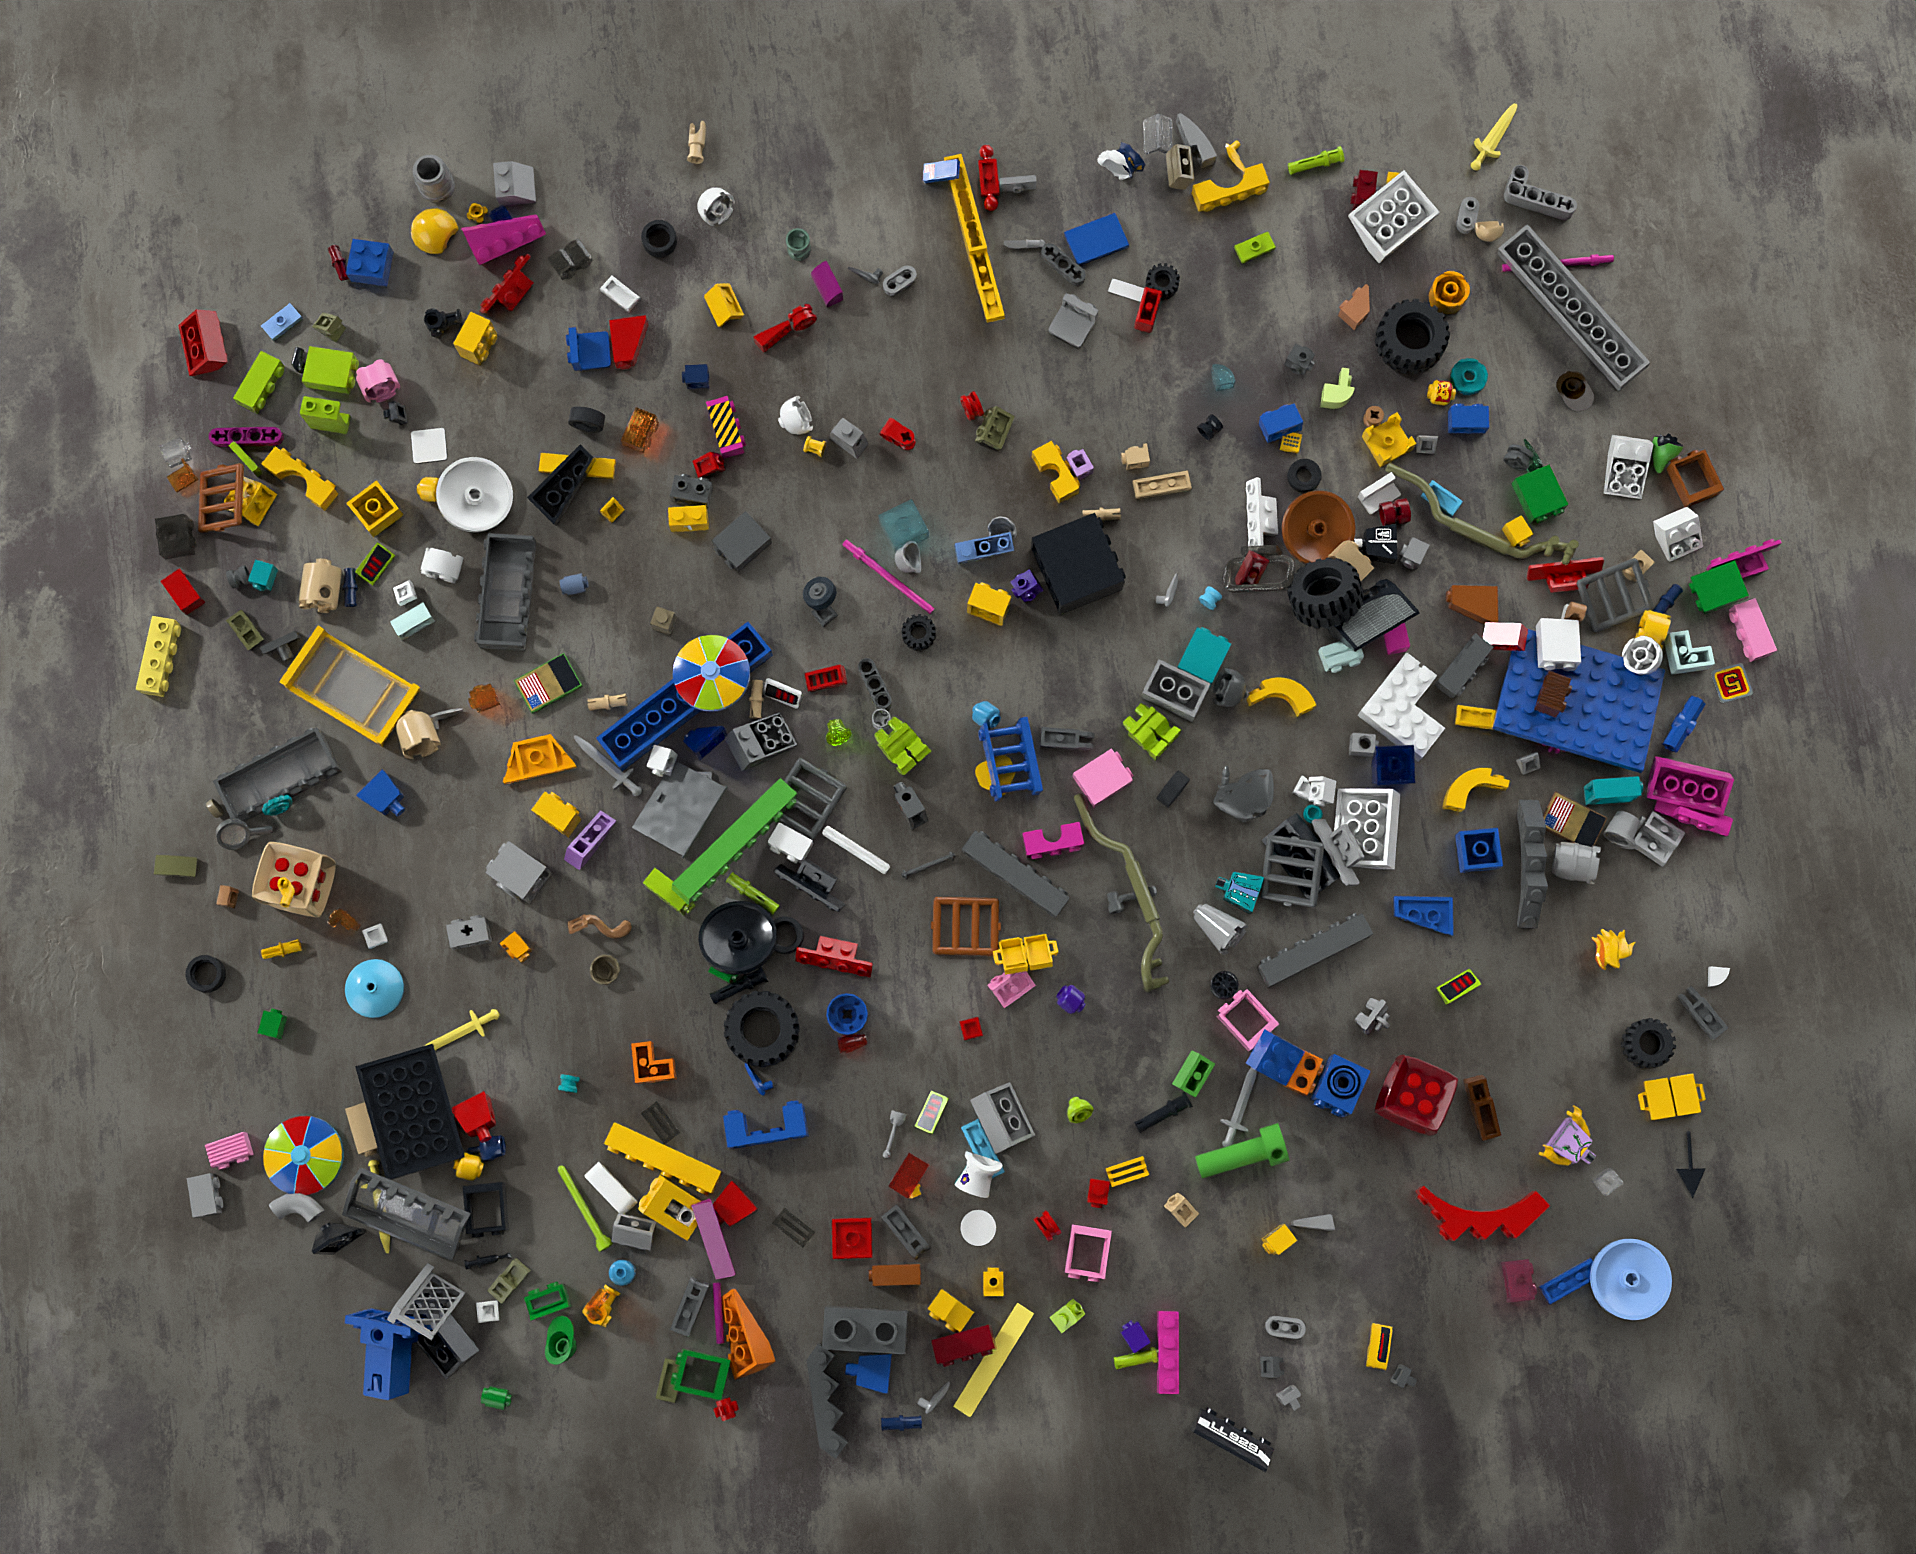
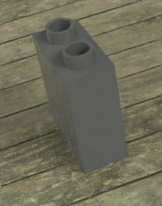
M826 1306L822 1349L905 1354L907 1350L909 1310Z

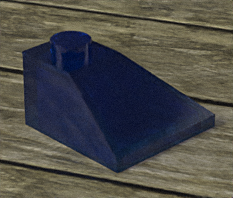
M723 726L697 728L695 731L690 730L684 736L683 742L695 757L701 761L724 741L728 734Z

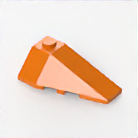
M736 1289L730 1290L722 1296L724 1322L728 1324L729 1332L726 1335V1342L730 1341L731 1353L728 1354V1359H730V1367L736 1380L761 1371L776 1361L768 1339Z

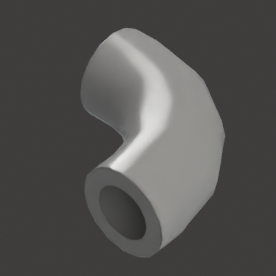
M300 1193L285 1194L269 1204L272 1212L280 1220L290 1213H297L310 1223L325 1212L322 1206L312 1197Z

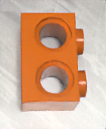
M1305 1051L1289 1082L1283 1087L1303 1096H1307L1308 1093L1312 1094L1316 1083L1313 1081L1316 1075L1320 1076L1324 1067L1321 1064L1323 1059ZM1305 1060L1313 1062L1314 1067L1312 1070L1305 1068ZM1297 1078L1305 1079L1306 1086L1304 1088L1297 1086Z

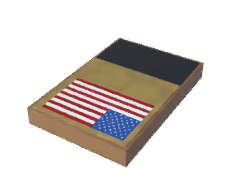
M1556 791L1553 793L1543 814L1546 831L1570 843H1579L1590 847L1595 845L1607 820V817Z

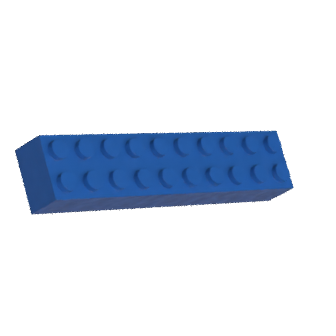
M746 622L727 637L735 642L745 653L750 673L773 656L772 650L749 622ZM672 679L596 737V739L623 772L649 752L654 745H658L702 710L690 706L682 699Z

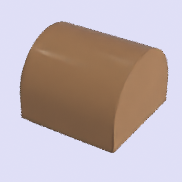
M220 885L216 905L235 908L238 889Z

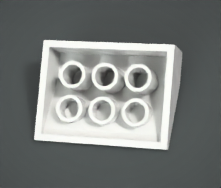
M1403 170L1352 211L1348 217L1367 250L1378 263H1381L1433 221L1439 214V211L1405 170Z
M1338 789L1334 831L1342 824H1347L1364 855V858L1353 867L1371 869L1395 868L1400 793L1394 789Z

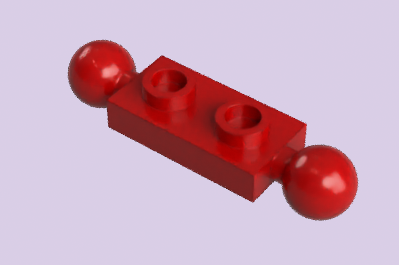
M983 145L979 150L983 160H978L981 197H987L984 200V207L988 211H994L998 207V200L994 196L1000 195L997 159H991L994 154L993 148L990 145Z

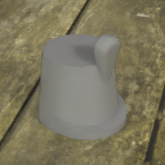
M1617 811L1603 835L1619 847L1634 849L1636 846L1634 837L1646 818L1642 815L1638 819L1628 812Z

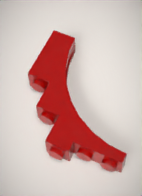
M1420 1186L1415 1191L1418 1194L1416 1198L1424 1206L1427 1204L1432 1209L1430 1213L1438 1221L1442 1220L1437 1226L1440 1229L1438 1233L1446 1241L1448 1239L1455 1241L1469 1227L1471 1228L1469 1230L1476 1239L1486 1240L1499 1226L1502 1227L1500 1230L1507 1238H1517L1550 1206L1537 1191H1532L1520 1201L1506 1208L1478 1212L1450 1205L1435 1196L1425 1186Z

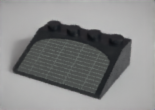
M1384 579L1378 581L1373 587L1363 590V604L1355 616H1351L1350 620L1346 623L1344 621L1339 626L1334 625L1327 629L1332 637L1356 652L1420 613L1394 583Z

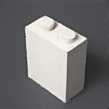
M1541 618L1536 625L1538 668H1544L1545 670H1576L1581 663L1579 620Z

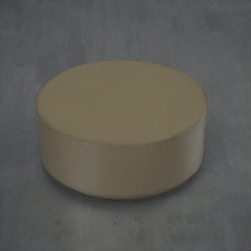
M211 799L206 803L207 809L215 818H219L224 814L223 809L216 800Z

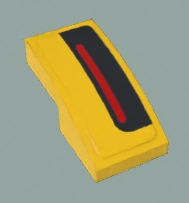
M1375 1323L1371 1325L1370 1344L1366 1361L1367 1367L1387 1369L1393 1327Z

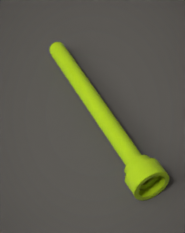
M559 1166L558 1172L597 1239L595 1241L598 1251L606 1250L613 1245V1242H611L610 1237L603 1235L566 1168Z

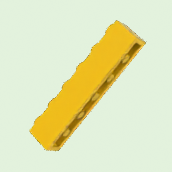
M615 1122L604 1142L605 1145H608L607 1150L616 1154L621 1151L626 1154V1159L636 1162L638 1159L644 1162V1167L652 1171L654 1168L662 1170L661 1175L670 1179L672 1176L679 1178L678 1183L687 1187L690 1184L697 1186L696 1191L707 1195L708 1192L714 1193L723 1173L716 1168Z

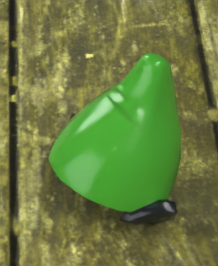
M1669 433L1666 436L1660 434L1653 438L1652 459L1657 473H1662L1669 461L1678 456L1683 449V445L1677 442L1678 438L1672 437Z

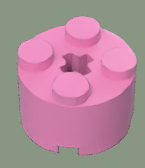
M382 359L376 360L373 364L361 367L356 371V381L367 402L371 403V400H376L377 403L386 401L396 394L395 390L397 388L400 389V384L391 365L385 363Z

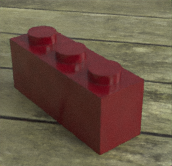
M989 1324L931 1340L936 1363L942 1364L943 1367L954 1365V1361L962 1359V1362L973 1360V1356L981 1354L982 1357L993 1354L992 1350L997 1349L992 1326Z

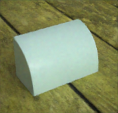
M423 602L390 622L398 637L404 640L432 624L435 620Z

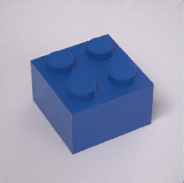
M352 239L346 275L350 281L387 287L394 254L390 244Z
M1498 828L1459 831L1455 835L1460 873L1497 870L1503 866Z
M1264 1029L1246 1064L1286 1086L1305 1051Z

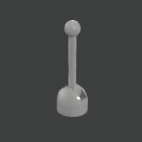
M891 1111L890 1121L893 1124L886 1151L883 1152L885 1158H889L891 1155L890 1149L897 1126L902 1125L907 1116L904 1113Z

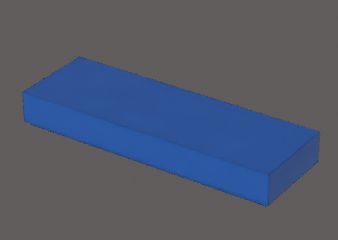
M1592 1258L1583 1261L1539 1286L1548 1304H1552L1590 1283Z

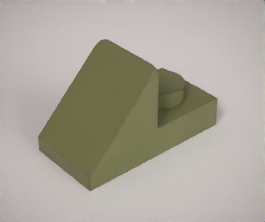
M323 312L312 326V328L334 342L340 338L346 329L341 324L343 320L338 316Z

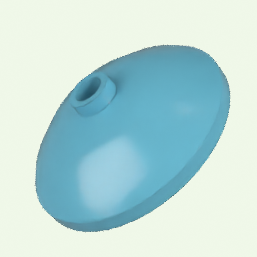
M378 959L367 960L357 965L350 972L345 984V996L350 1007L358 1014L369 1018H379L391 1013L401 1002L404 993L403 978L397 968L386 961ZM374 984V989L370 991L368 989L369 985Z

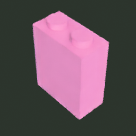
M1112 748L1074 772L1072 776L1093 808L1132 784L1133 781L1132 772L1128 767L1125 768L1123 766L1120 754L1117 751L1114 753Z

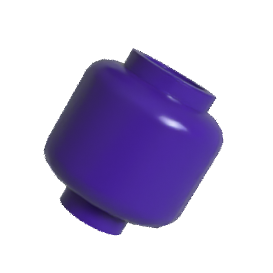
M1074 985L1063 986L1056 995L1058 1006L1069 1014H1073L1076 1011L1078 1013L1081 1012L1086 1005L1084 993Z

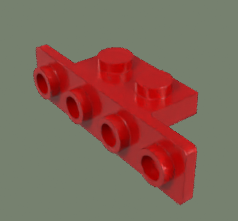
M529 254L517 257L514 261L516 265L513 269H508L503 275L504 280L501 284L497 283L491 291L493 294L490 298L486 297L480 304L482 307L479 310L480 313H487L496 300L509 311L515 308L534 284L533 281L520 271L531 257Z
M1603 557L1572 560L1568 565H1564L1562 562L1530 565L1528 567L1527 580L1546 579L1550 593L1578 590L1577 581L1587 577L1586 574L1602 571L1604 559Z
M820 936L816 951L800 947L796 949L795 961L802 964L871 977L873 967L871 962L855 959L858 944Z

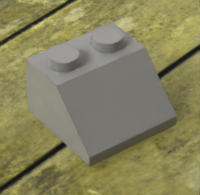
M513 161L493 163L495 192L499 206L536 203L533 167Z

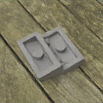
M1652 811L1634 837L1635 849L1663 867L1673 850L1679 845L1685 832Z

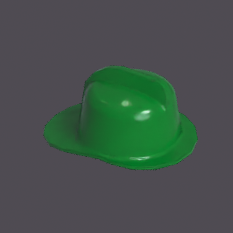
M565 1316L554 1318L549 1324L545 1357L553 1365H559L568 1361L577 1349L573 1324Z

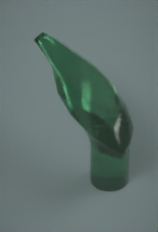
M1524 439L1526 448L1534 454L1532 458L1533 463L1527 469L1528 472L1542 468L1543 463L1532 445Z

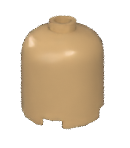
M410 710L398 720L396 730L405 758L414 759L413 755L420 754L422 757H426L438 750L437 746L441 745L433 721L428 714Z

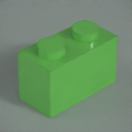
M1191 1050L1172 1084L1196 1098L1215 1063Z

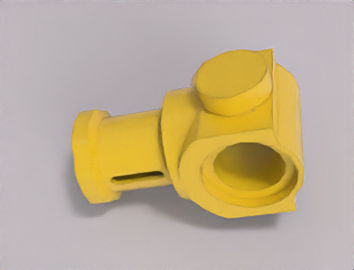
M605 1284V1289L599 1299L595 1298L592 1304L587 1303L582 1313L590 1323L599 1324L606 1328L612 1319L609 1316L612 1310L611 1304L616 1296L620 1295V1292ZM596 1309L602 1313V1317L598 1321L592 1317V1313Z

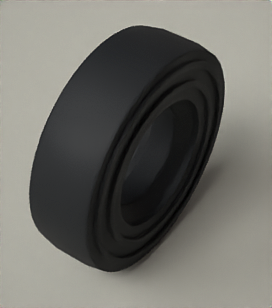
M1310 459L1295 461L1287 473L1290 486L1301 493L1311 492L1316 489L1322 476L1318 464ZM1302 469L1310 471L1312 475L1311 480L1301 482L1297 477L1298 471Z

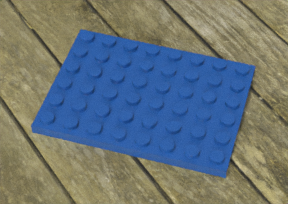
M1528 629L1525 651H1511L1492 729L1642 773L1665 669L1658 668L1650 674L1639 675L1625 667L1624 657L1580 644L1581 663L1576 670H1550L1571 678L1569 685L1572 686V690L1569 696L1565 697L1564 701L1567 704L1563 713L1560 712L1557 717L1546 715L1534 708L1543 681L1549 670L1538 668L1536 631Z

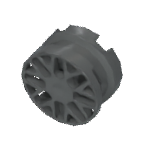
M1512 444L1509 446L1508 454L1505 455L1503 461L1514 469L1525 471L1529 468V461L1532 460L1534 454L1523 446Z

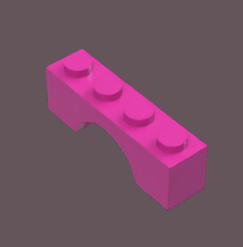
M1157 1311V1393L1179 1394V1312Z

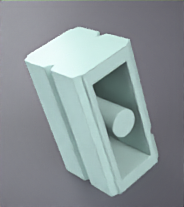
M1340 641L1320 647L1318 651L1325 671H1332V673L1341 671L1342 667L1346 665L1350 667L1357 666L1364 658L1362 649L1354 652Z

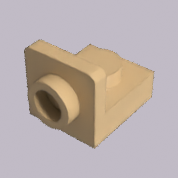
M1179 1193L1171 1196L1164 1205L1185 1228L1199 1215L1188 1200Z

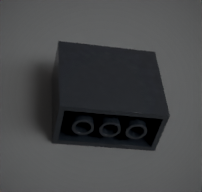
M1095 513L1036 535L1031 539V550L1059 615L1123 589L1124 579H1126L1123 568L1119 569L1117 554L1111 550L1109 546L1111 545L1108 534H1104L1102 530L1104 528L1103 522L1100 517L1097 518Z

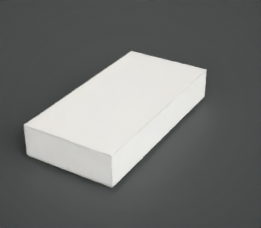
M612 275L600 288L602 293L628 313L641 300L637 294Z

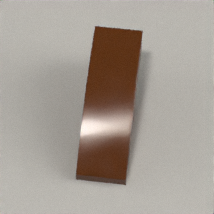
M1482 1074L1463 1079L1481 1140L1484 1141L1501 1136L1487 1079Z

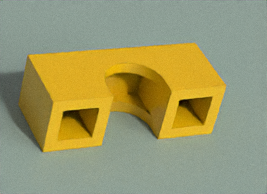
M1050 441L1033 450L1032 458L1040 472L1046 469H1054L1058 472L1059 477L1050 483V489L1060 504L1079 494L1080 482L1076 476L1073 477L1070 473L1071 467L1066 460L1063 461L1059 446L1054 445Z

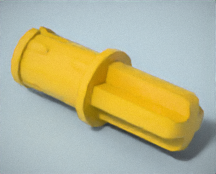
M296 939L285 943L279 942L277 946L262 949V958L269 959L280 955L285 957L287 954L302 951L300 940Z

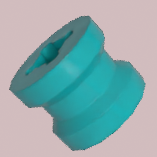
M561 1074L560 1079L562 1081L558 1086V1090L577 1093L578 1089L576 1086L580 1081V1077Z

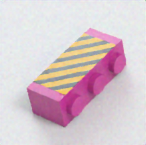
M728 396L707 401V408L723 459L744 453L743 447L746 446L744 436H740L738 429H741L738 418L734 419L733 412H736L733 401L729 402Z

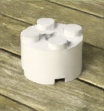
M426 548L420 569L422 570L421 574L437 579L439 576L444 581L455 584L459 577L463 557L459 555L454 557L450 552Z

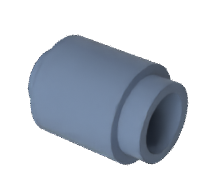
M582 573L566 576L560 580L563 595L583 593L589 587L587 577H583Z

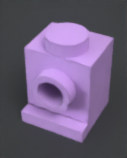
M1083 449L1080 451L1074 450L1068 454L1066 461L1071 467L1072 474L1078 480L1093 474L1094 467ZM1080 463L1082 466L1077 468L1075 464Z

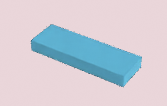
M979 1119L961 1127L974 1154L1000 1162ZM1003 1167L992 1178L1004 1173Z

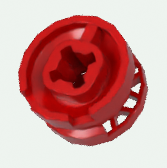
M805 304V307L800 305L792 310V314H788L789 321L794 324V330H804L816 322L817 316L812 313L813 309L810 304Z
M975 391L969 393L968 396L963 395L960 397L962 407L969 421L974 420L978 415H984L982 405Z
M1044 1211L1041 1217L1033 1219L1048 1242L1053 1240V1236H1058L1062 1233L1047 1211Z

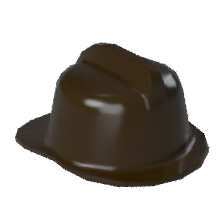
M1569 370L1559 376L1556 388L1565 404L1574 411H1584L1590 408L1594 402V394L1584 375L1577 371Z

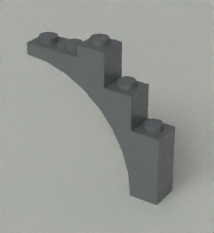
M1519 800L1517 820L1521 840L1522 874L1517 925L1518 928H1538L1542 903L1545 902L1548 888L1544 874L1547 854L1543 844L1546 824L1539 800Z

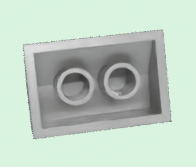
M1010 1082L984 1092L970 1100L995 1154L1035 1136Z

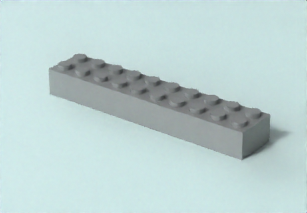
M1528 224L1498 248L1497 254L1511 268L1514 274L1618 391L1648 368L1650 364L1648 359Z

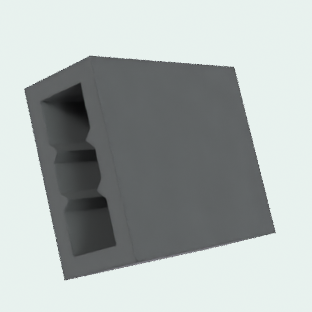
M745 511L712 539L714 546L712 549L718 556L723 555L725 557V563L731 570L735 568L739 572L765 550L772 541L770 536Z

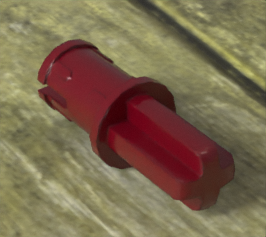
M332 245L328 248L332 259V266L336 269L341 281L348 280L346 260L342 257L340 247Z

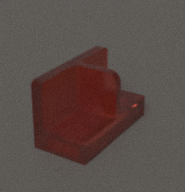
M908 1153L888 1187L909 1198L929 1165L913 1154Z

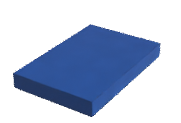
M1116 213L1064 232L1070 250L1079 266L1129 247Z

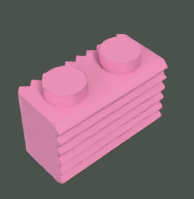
M241 1132L205 1145L211 1168H218V1170L227 1169L230 1167V1163L236 1161L237 1164L247 1162L249 1157L254 1155L247 1132Z

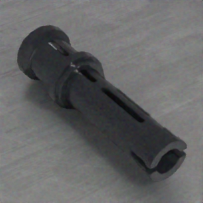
M762 966L754 972L744 974L743 978L709 993L713 1003L717 1004L747 988L752 990L754 986L762 982H769Z
M1182 1092L1181 1096L1172 1101L1168 1100L1165 1106L1135 1121L1134 1124L1139 1133H1142L1172 1115L1173 1117L1178 1116L1179 1112L1193 1106L1186 1093Z

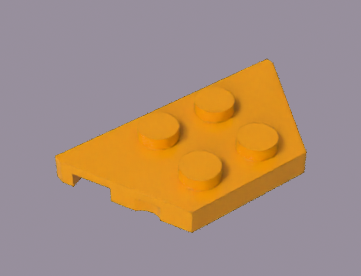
M551 734L513 742L503 783L510 784L574 769L577 766Z

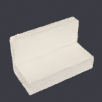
M1392 472L1359 493L1358 498L1370 515L1379 510V503L1392 502L1401 496L1400 491L1393 483L1396 478Z

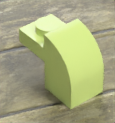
M1348 368L1341 369L1338 385L1325 383L1322 389L1320 407L1337 409L1349 402L1355 387H1350L1352 376L1349 375Z

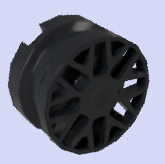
M1229 971L1217 973L1212 978L1210 984L1213 995L1223 1000L1231 998L1237 992L1239 986L1237 977Z

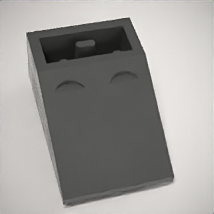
M780 712L732 729L725 737L741 771L758 766L797 746Z

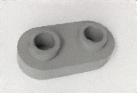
M1474 197L1463 199L1459 208L1456 228L1463 234L1470 233L1475 227L1480 205ZM1464 220L1469 221V224H1465Z
M907 265L886 277L883 281L884 292L894 296L914 284L917 279L916 270L912 266ZM906 275H910V276H911V278H909V279H905L904 277H905ZM890 285L896 286L894 289L889 288Z
M1271 1316L1265 1322V1329L1272 1336L1299 1339L1306 1331L1303 1321L1296 1318ZM1273 1322L1278 1323L1276 1330H1273L1271 1327ZM1292 1325L1298 1326L1297 1332H1292Z

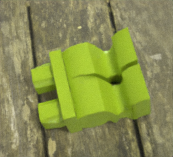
M1140 703L1134 712L1141 718L1136 722L1131 716H1128L1123 721V726L1128 731V736L1140 745L1143 750H1146L1149 756L1156 761L1167 749V746L1169 747L1180 735L1181 729L1176 726L1171 728L1168 720L1156 711L1155 708L1152 706L1149 708Z
M893 717L887 723L893 731L888 735L881 728L874 734V737L878 742L877 746L893 764L898 765L896 767L901 775H905L917 764L916 762H920L931 750L926 744L921 742V739L907 723L902 722L897 717ZM904 749L910 751L912 754L908 756L907 752Z

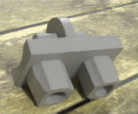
M1370 998L1366 1008L1372 1011V1013L1368 1017L1361 1012L1355 1018L1363 1033L1369 1035L1373 1029L1379 1032L1382 1027L1386 1029L1390 1027V1024L1387 1022L1390 1015L1385 1013L1388 1010L1387 1002L1382 999L1378 1001Z

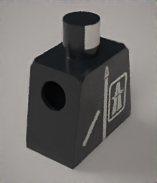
M1396 524L1368 528L1365 530L1363 538H1354L1353 542L1359 546V550H1364V555L1371 561L1395 564L1397 560Z

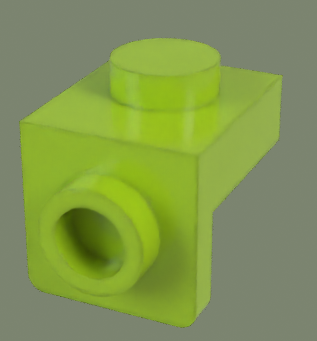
M1071 1299L1049 1318L1059 1331L1063 1333L1079 1321L1085 1313L1082 1306L1074 1299Z

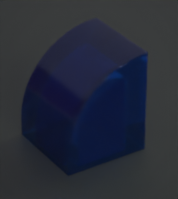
M500 205L487 213L492 223L512 219L504 205Z

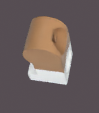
M1571 601L1569 605L1566 604L1564 606L1561 619L1579 620L1580 625L1584 619L1587 606Z

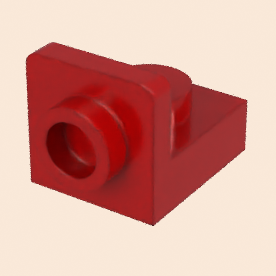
M710 451L692 461L698 478H705L716 471H725L724 459L719 453Z
M1090 1179L1087 1203H1091V1207L1103 1208V1205L1108 1204L1110 1181Z

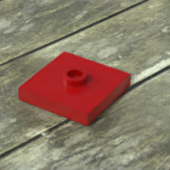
M872 1218L832 1219L833 1259L873 1258Z

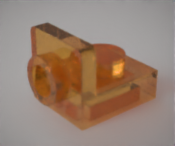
M341 908L334 910L329 916L330 920L327 922L332 927H335L340 922L347 930L353 929L357 931L361 926L357 920Z
M599 1288L584 1307L588 1310L586 1314L595 1321L597 1318L602 1320L605 1317L596 1310L597 1306L601 1308L607 1301L605 1296L608 1292L603 1288Z

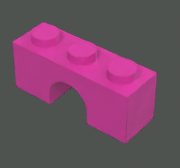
M1080 822L1061 825V838L1056 842L1045 840L1042 829L1024 832L1022 837L1026 857L1037 860L1043 858V855L1046 854L1057 856L1062 854L1061 851L1069 850V853L1080 851V848L1084 846Z

